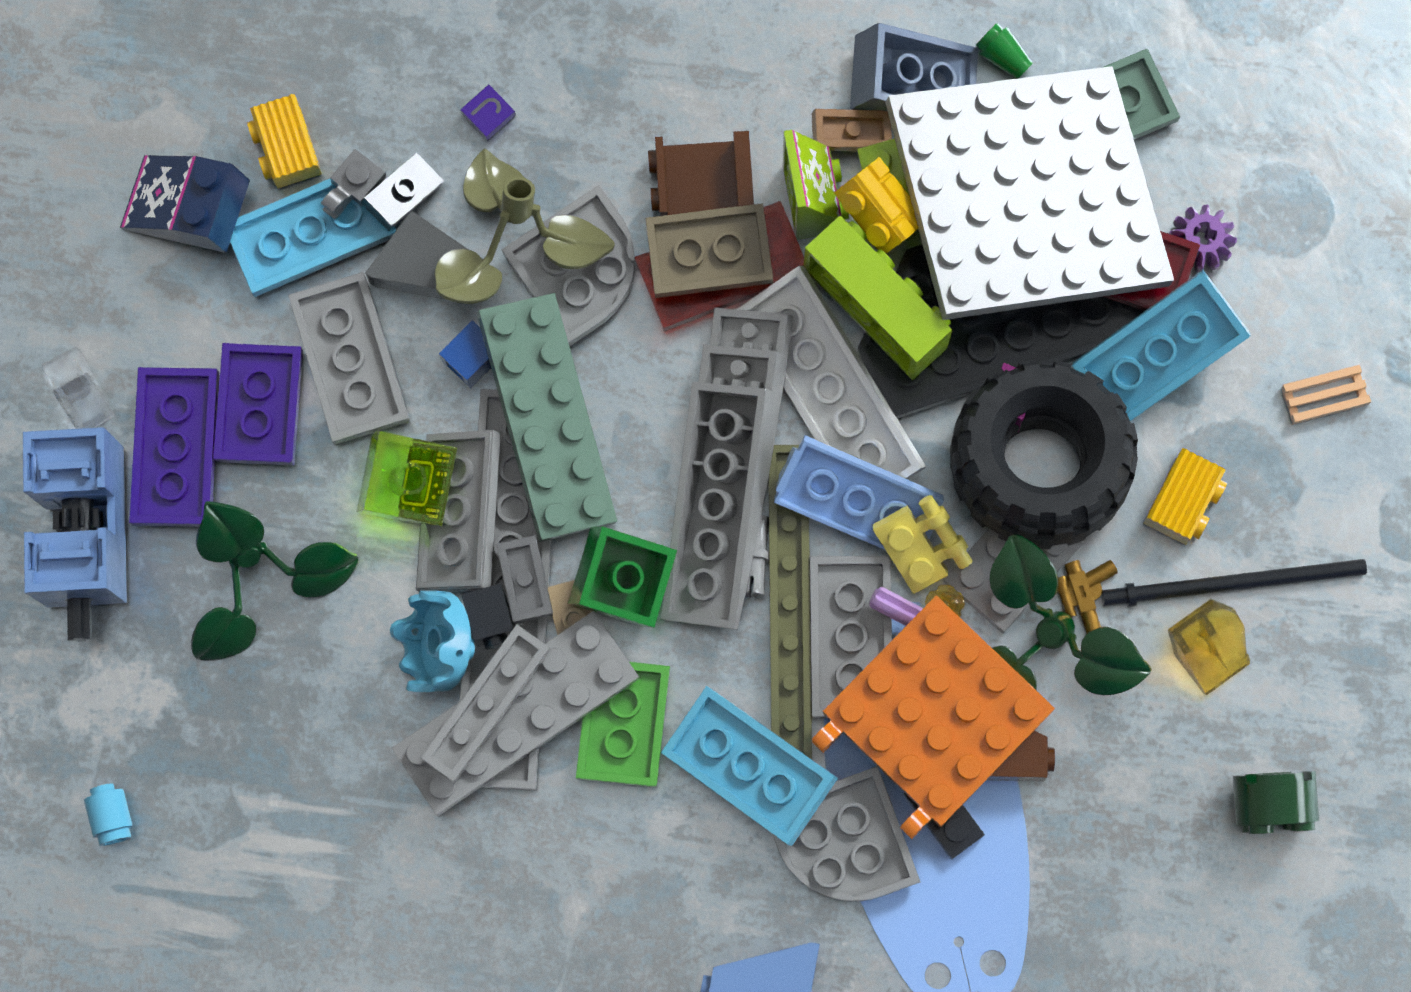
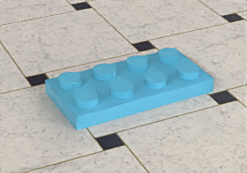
M327 179L238 217L230 243L253 296L257 297L386 242L396 232V228L394 226L388 231L363 205H359L353 199L340 216L334 220L323 211L324 206L321 205L326 195L331 190L337 188L331 183L330 179Z
M1202 270L1073 362L1072 366L1081 373L1085 374L1087 371H1090L1104 380L1103 386L1110 392L1117 393L1127 406L1126 413L1131 421L1248 339L1251 333L1205 271Z
M708 686L705 687L661 751L667 758L790 846L797 840L838 780L832 773Z

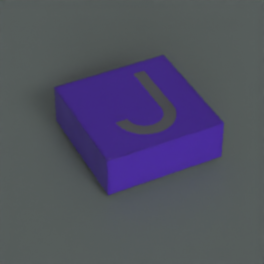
M489 84L460 109L461 114L487 141L516 116L512 107Z

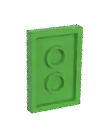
M629 662L640 679L582 719L576 779L657 788L670 666Z

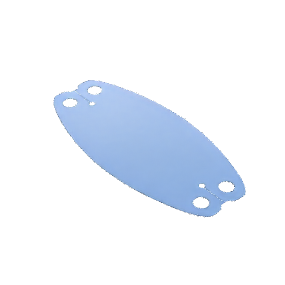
M912 602L922 608L925 607V605L919 602ZM893 619L892 640L905 626ZM824 718L825 726L827 723L830 722L828 718ZM844 733L825 751L826 770L836 776L838 780L877 766ZM878 767L901 827L915 810L903 795L904 791ZM986 780L963 804L985 835L952 860L926 825L913 839L902 831L921 883L883 897L860 901L888 956L913 992H970V990L971 992H1011L1018 981L1027 943L1030 894L1027 832L1018 781ZM956 937L963 938L964 944L962 947L954 945ZM989 950L1000 952L1006 960L1005 969L998 976H988L980 968L981 956ZM942 963L949 968L951 979L946 987L935 989L927 984L925 971L929 965Z

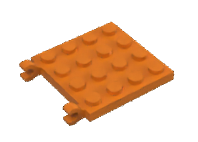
M936 595L823 710V714L830 722L811 740L824 753L844 733L919 806L900 827L903 832L913 839L931 819L942 827L1055 708Z

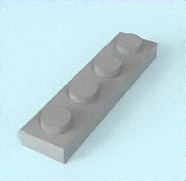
M516 624L420 758L456 783L550 652V647Z

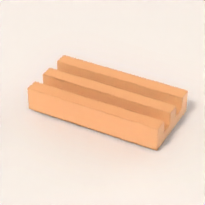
M1360 365L1283 384L1281 389L1292 424L1369 405L1371 399L1365 390L1367 386L1365 380H1362ZM1348 378H1352L1353 383L1295 398L1293 396L1294 392ZM1356 391L1357 398L1298 413L1297 406Z

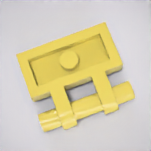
M932 495L920 500L919 505L924 514L915 518L907 505L873 524L874 533L913 594L948 576V569L943 562L944 560L953 558L959 569H964L973 562L967 552L968 545L962 535L955 533L948 522L950 519L948 512L944 506H938ZM935 529L942 543L934 547L925 534L928 530Z

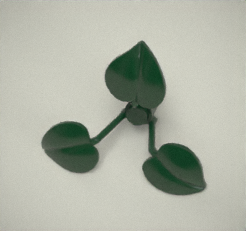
M206 501L202 521L196 535V547L201 557L207 561L216 563L229 561L232 569L235 605L232 612L226 608L217 607L207 612L199 620L191 639V650L194 657L200 660L228 658L244 651L254 640L256 635L254 620L248 615H240L243 609L240 566L243 568L252 567L259 562L261 555L264 554L286 575L294 576L291 588L295 594L309 598L320 597L335 591L349 579L358 563L357 554L348 551L336 543L318 542L301 550L294 560L295 568L289 567L268 548L266 542H261L264 537V526L257 516L236 506Z
M1017 534L1008 537L991 567L989 581L992 592L1002 604L1009 608L1018 609L1029 603L1030 609L1042 615L1044 619L1039 622L1036 628L1038 641L1019 659L1007 646L999 645L992 647V649L1036 691V676L1024 664L1041 648L1056 649L1066 642L1069 644L1072 655L1080 659L1076 664L1074 677L1088 692L1103 696L1114 695L1130 690L1141 683L1151 673L1152 669L1127 635L1115 628L1099 627L1085 635L1081 642L1080 651L1075 641L1077 636L1074 634L1075 624L1071 616L1062 611L1053 612L1052 609H1045L1037 604V602H1047L1056 595L1058 589L1056 570L1049 558L1034 543Z

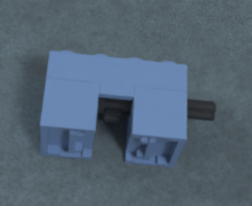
M104 427L23 432V492L46 510L62 509L52 511L53 530H56V532H24L25 593L47 608L67 606L68 641L82 642L92 640L91 605L127 603L124 447Z

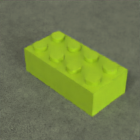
M839 216L805 247L804 267L809 275L913 380L947 349L952 329L949 327L951 321L950 319L942 320L940 308L934 306L931 309L921 298L923 293L914 281L908 277L903 280L893 270L895 264L883 250L878 249L875 251L865 241L867 239L866 234L857 223L852 220L847 223Z

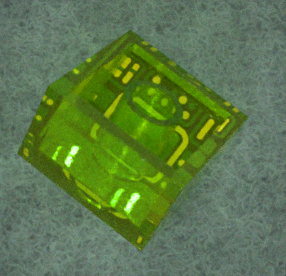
M382 431L372 434L356 512L396 521L442 526L457 447Z

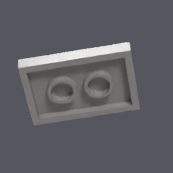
M988 528L968 551L973 562L964 569H959L955 565L948 573V576L943 579V582L1004 634L1027 608L1029 603L1022 608H1009L1002 604L993 594L989 581L992 564L1006 541L999 539V534ZM1078 542L1070 546L1060 544L1052 546L1051 549L1041 550L1049 558L1056 573H1058L1083 543Z

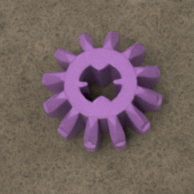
M1208 204L1202 206L1200 215L1193 207H1188L1185 211V217L1177 216L1173 224L1176 229L1169 232L1171 235L1200 244V237L1197 236L1198 232L1205 233L1204 237L1205 240H1208V243L1206 245L1200 244L1195 259V270L1197 273L1204 269L1205 262L1213 271L1218 269L1220 265L1219 259L1228 261L1232 255L1229 248L1234 247L1237 242L1236 237L1228 234L1234 228L1233 222H1220L1224 216L1223 210H1218L1215 216L1209 215L1210 208Z

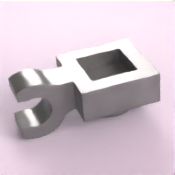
M354 149L330 177L331 183L337 188L331 190L322 200L323 211L336 220L352 199L362 206L361 202L364 197L383 182L386 178V172Z

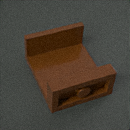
M734 131L733 141L668 146L663 145V136L655 137L656 150H648L649 173H657L658 187L650 188L652 211H660V216L754 204L749 131Z

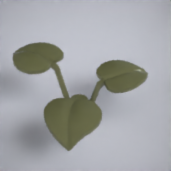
M484 148L468 168L463 184V194L467 203L477 211L491 212L499 208L501 211L500 220L487 255L483 260L476 252L467 249L452 250L442 256L435 269L436 292L441 297L460 304L483 302L496 294L502 283V273L489 264L494 258L507 222L521 224L533 216L540 235L547 238L543 244L545 256L555 265L565 269H581L592 265L609 254L614 249L615 243L595 225L571 215L555 216L550 220L549 228L547 229L540 215L541 207L533 204L535 196L534 184L526 179L517 169L499 160Z

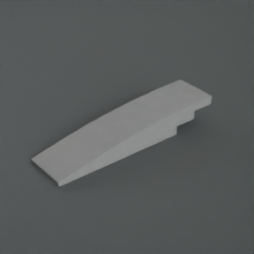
M714 308L710 344H703L699 381L692 382L670 544V548L677 550L663 597L660 620L738 629L772 460L791 338L792 315Z

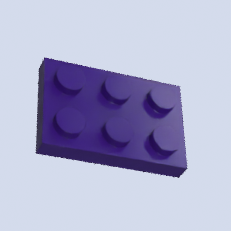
M222 343L213 460L215 462L295 466L303 349L301 346Z

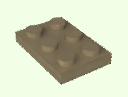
M763 203L645 218L655 298L773 283Z

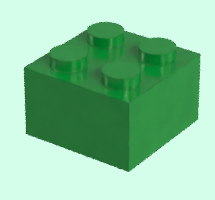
M603 526L591 527L568 604L641 627L654 628L677 550Z

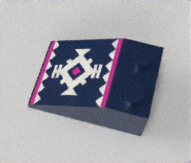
M144 155L120 228L126 231L226 253L250 179L231 163L198 156Z

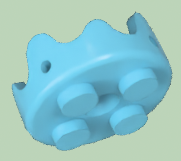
M419 590V594L408 598L409 605L414 608V612L406 618L396 620L390 627L391 637L401 642L404 646L405 652L399 663V668L416 679L407 682V691H449L459 684L466 672L469 660L474 656L475 645L471 638L469 618L464 605L453 593Z

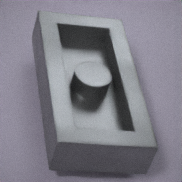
M536 535L496 544L513 623L517 624L553 616Z

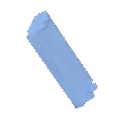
M805 435L798 449L792 447L786 464L779 473L776 486L777 492L774 497V503L884 550L885 548L873 531L874 523L907 505L915 518L924 514L919 505L920 500L929 495L933 496L938 506H942L944 502V496L938 492ZM928 530L925 532L928 539L930 538L933 530Z

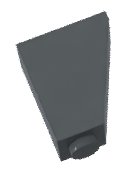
M411 210L365 274L369 283L376 288L447 300L436 292V265L446 253L452 250L467 248Z

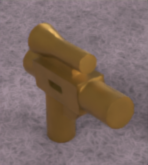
M1079 560L1072 561L1064 565L1067 575L1058 577L1057 591L1061 597L1065 613L1071 617L1077 616L1074 608L1077 607L1086 633L1101 627L1094 601L1102 594L1101 583L1118 574L1117 568L1111 560L1087 573L1082 570Z

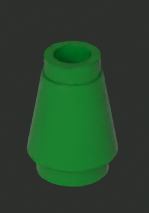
M996 23L976 44L982 51L980 54L982 57L1016 79H1019L1033 64L1007 26L1003 29Z

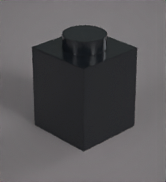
M501 583L461 594L476 646L484 645L485 650L499 648L514 628Z

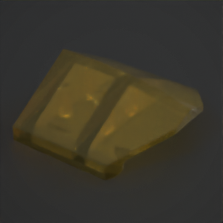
M1210 599L1168 629L1175 657L1206 695L1250 664V657L1246 649L1245 626L1235 608Z

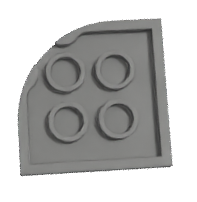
M599 185L543 222L548 229L550 220L555 216L571 215L584 219L601 229L614 241L615 247L609 254L597 262L581 269H565L555 265L543 252V244L547 238L540 235L537 226L501 249L503 255L533 298L555 293L569 346L600 327L618 311L629 293L634 278L635 254L630 232L623 218Z
M878 766L836 781L792 846L772 834L777 849L790 871L807 887L829 898L850 902L866 901L921 883Z

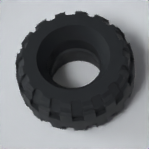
M1036 360L1019 362L1016 369L1011 371L1000 369L987 377L985 383L977 390L974 389L965 401L956 420L950 445V469L954 480V488L960 501L963 500L970 510V516L982 528L988 527L999 534V539L1007 541L1009 536L1017 534L1028 539L1040 549H1051L1052 546L1060 544L1070 546L1084 541L1087 536L1095 531H1100L1113 519L1124 503L1133 483L1138 461L1136 429L1134 423L1130 422L1126 413L1127 406L1119 395L1110 392L1104 387V380L1092 372L1087 371L1084 374L1072 369L1071 363L1054 360L1053 364H1039V361ZM1026 413L1021 427L1016 425L1017 417ZM1032 429L1055 432L1069 441L1076 450L1080 460L1079 470L1071 481L1060 486L1037 487L1028 484L1012 472L1005 460V447L1008 441L1015 435Z

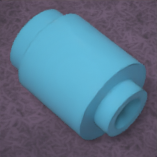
M113 783L90 789L91 796L84 799V804L93 838H98L99 846H108L132 838L130 829L133 827L124 789H115Z

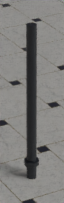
M1365 559L1141 586H1135L1132 582L1125 583L1124 588L1102 590L1101 596L1103 606L1127 603V607L1137 606V602L1366 575L1367 565Z

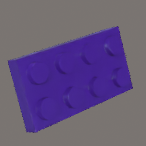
M138 367L129 523L132 526L199 527L202 521L205 502H213L215 469L213 453L219 391V371L216 368Z

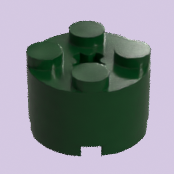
M1302 771V773L1274 772L1233 776L1236 825L1242 826V833H1274V825L1281 824L1283 830H1315V822L1319 821L1316 771Z

